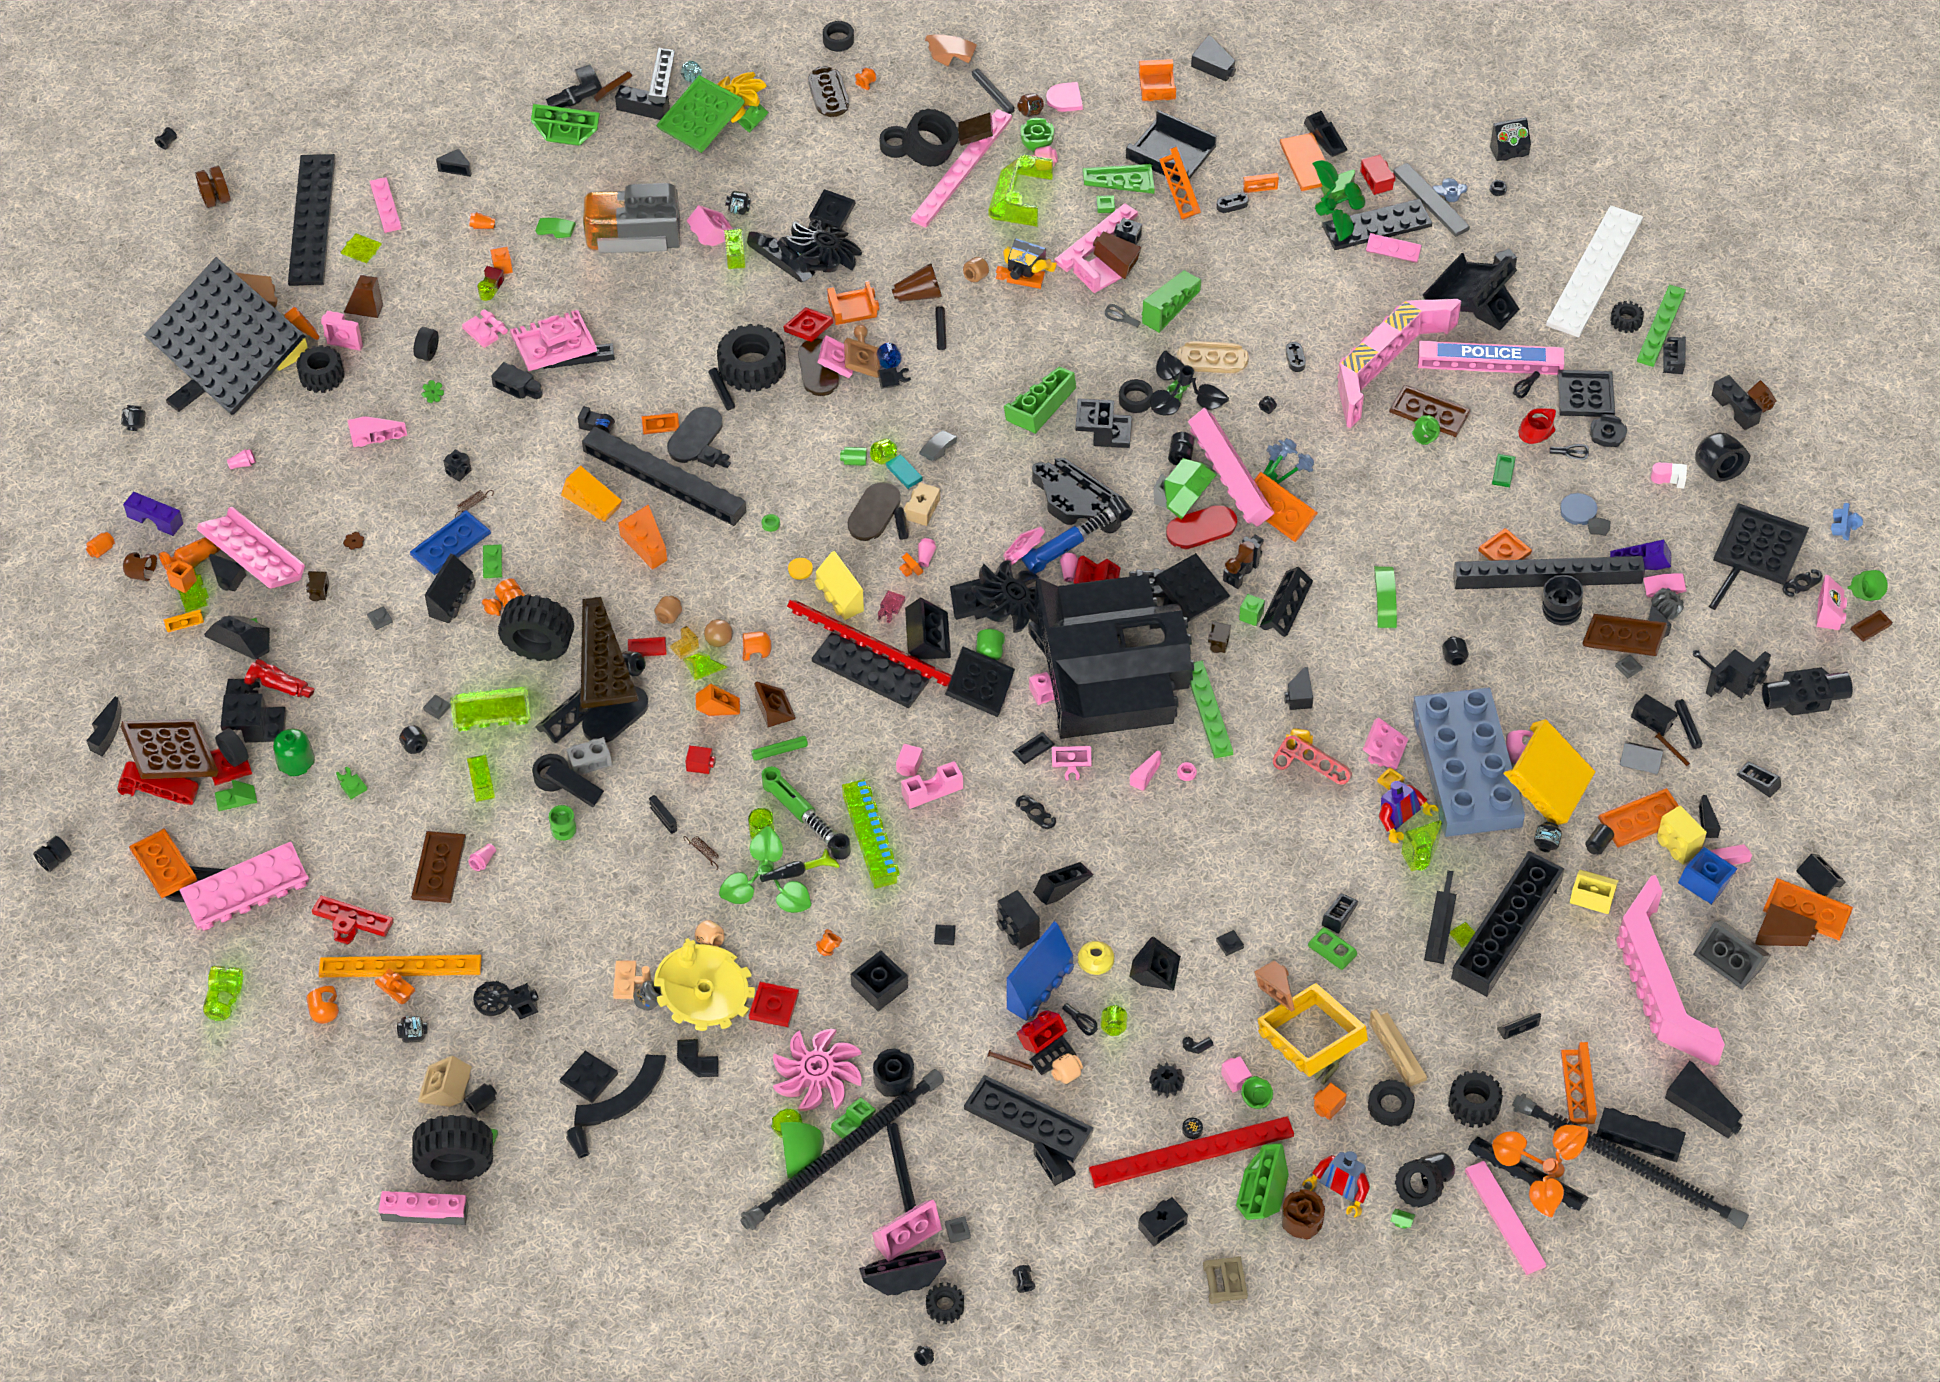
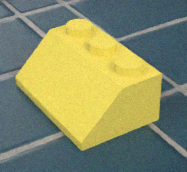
M835 551L831 552L816 571L815 585L818 590L824 592L826 601L833 604L835 613L838 616L841 615L844 620H847L864 611L863 589Z

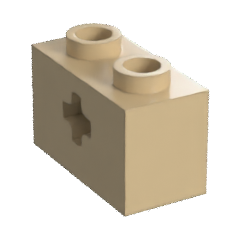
M919 482L917 488H914L912 491L910 502H907L905 505L906 520L927 526L940 501V488Z

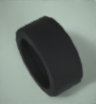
M833 21L823 28V44L827 49L842 52L848 50L854 44V29L849 23ZM834 33L848 35L843 39H832L829 37Z
M891 126L881 132L879 143L880 150L884 155L891 158H900L907 155L902 144L893 146L886 143V141L892 138L902 139L906 128Z
M1132 379L1126 381L1119 390V404L1124 410L1131 413L1147 411L1151 407L1150 398L1153 394V389L1144 380ZM1131 391H1141L1147 397L1141 401H1132L1126 398L1125 395Z
M227 728L216 735L215 740L219 750L232 766L237 767L248 760L249 755L246 747L232 729Z
M546 754L534 762L532 773L534 782L539 789L548 792L562 789L551 780L540 777V772L545 767L550 766L554 759L569 768L568 762L564 757L558 754Z

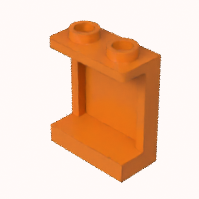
M1173 59L1139 61L1142 101L1176 99Z
M869 281L865 282L864 289L836 294L834 287L827 288L828 302L835 325L877 317L879 303L878 300H874L875 290L874 287H870Z

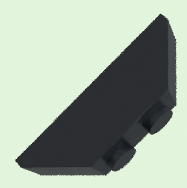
M224 616L204 633L206 638L254 660L270 652V628L243 616Z
M942 1249L917 1251L900 1255L891 1261L887 1259L875 1261L866 1267H860L859 1272L863 1282L887 1296L899 1295L902 1292L917 1291L930 1286L947 1261Z

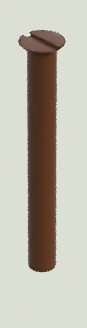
M1660 732L1656 734L1655 738H1658L1681 762H1683L1686 766L1690 765V763L1665 738H1663L1660 735Z
M991 1050L988 1052L987 1057L991 1056L1031 1071L1034 1068L1032 1065L1000 1055Z

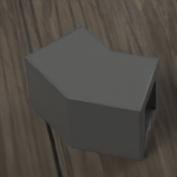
M1603 518L1588 519L1590 534L1606 536L1610 531L1611 521Z

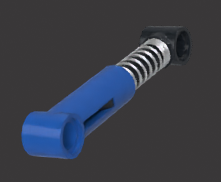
M1116 496L1109 501L1108 508L1103 510V513H1099V516L1095 515L1094 519L1090 518V521H1086L1085 524L1082 523L1081 526H1073L1037 549L1032 548L1025 556L1021 557V560L1030 572L1036 574L1043 571L1046 564L1084 542L1088 534H1092L1093 531L1096 532L1098 528L1101 529V526L1105 527V524H1109V521L1118 520L1122 522L1127 520L1132 515L1133 509L1122 496Z

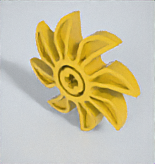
M754 72L738 75L732 79L731 83L729 76L717 83V85L736 94L745 101L731 118L732 123L739 120L745 114L744 106L759 105L760 98L757 92L767 87L763 80L753 79L755 77Z

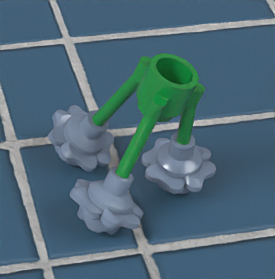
M1286 438L1284 441H1278L1281 445L1274 444L1273 446H1268L1266 451L1269 453L1270 458L1263 474L1277 484L1302 469L1308 472L1313 471L1314 460L1309 454L1304 455L1301 453L1298 454L1299 463L1295 465V468L1277 480L1278 475L1274 472L1275 468L1281 460H1285L1287 454L1298 453L1296 450L1297 444L1291 439L1288 440Z

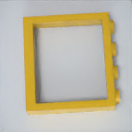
M1317 983L1292 997L1295 1008L1292 1012L1280 1004L1257 1019L1260 1036L1264 1039L1266 1038L1274 1049L1282 1052L1288 1061H1292L1300 1072L1303 1071L1308 1077L1368 1041L1366 1026ZM1316 1004L1346 1030L1348 1034L1307 1059L1275 1029Z

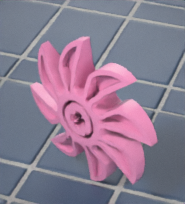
M827 1029L817 1033L812 1039L814 1050L811 1052L807 1051L800 1030L796 1032L790 1042L791 1054L795 1060H789L773 1054L774 1066L779 1074L785 1078H792L773 1085V1089L777 1093L786 1097H798L804 1092L806 1087H809L798 1111H809L818 1107L823 1101L821 1088L824 1087L828 1089L831 1095L834 1109H838L845 1098L844 1086L840 1080H846L862 1086L859 1070L848 1061L842 1062L862 1054L856 1046L849 1043H837L829 1052H826L827 1047L836 1034V1029Z

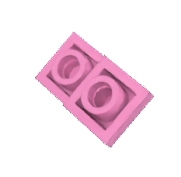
M1682 573L1662 574L1643 578L1648 597H1653L1662 588H1669L1672 592L1675 591L1676 594L1687 592Z

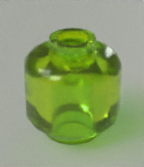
M888 438L873 443L870 448L871 459L880 465L886 464V462L897 456V446Z
M1111 1005L1103 1009L1101 1013V1029L1109 1036H1118L1125 1032L1128 1018L1126 1010L1118 1005Z

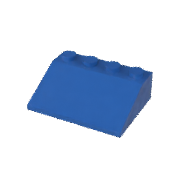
M1055 921L1007 977V1010L1025 1021L1030 1016L1034 1017L1037 1014L1040 1004L1048 1001L1051 991L1054 988L1057 989L1061 985L1064 975L1070 974L1074 968V955L1058 923Z

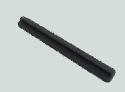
M889 1123L887 1125V1132L906 1213L913 1209L916 1204L898 1124Z

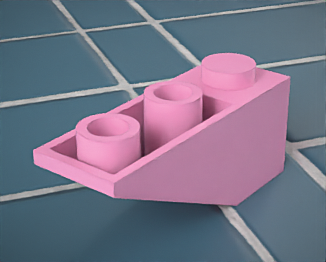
M366 416L347 420L353 447H363L367 444L381 443L385 440L399 439L407 436L404 422Z

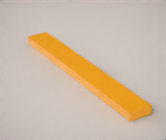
M482 956L320 957L318 975L319 978L380 977L384 975L388 968L401 976L481 975Z

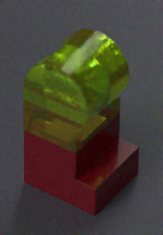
M486 266L484 270L485 278L477 285L479 298L483 301L491 300L504 282L503 270Z

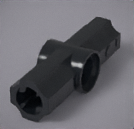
M593 79L577 86L568 87L562 90L561 93L548 97L546 102L548 106L570 107L580 103L587 97L597 94L598 91Z

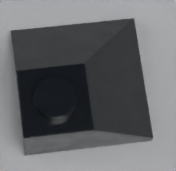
M1153 936L1134 957L1129 977L1142 986L1173 991L1181 956Z

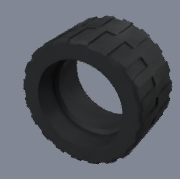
M922 109L914 114L902 136L903 149L909 158L920 165L927 167L942 165L948 160L958 142V127L951 117L944 112L936 109ZM919 131H927L934 134L941 141L942 145L929 143L920 135Z

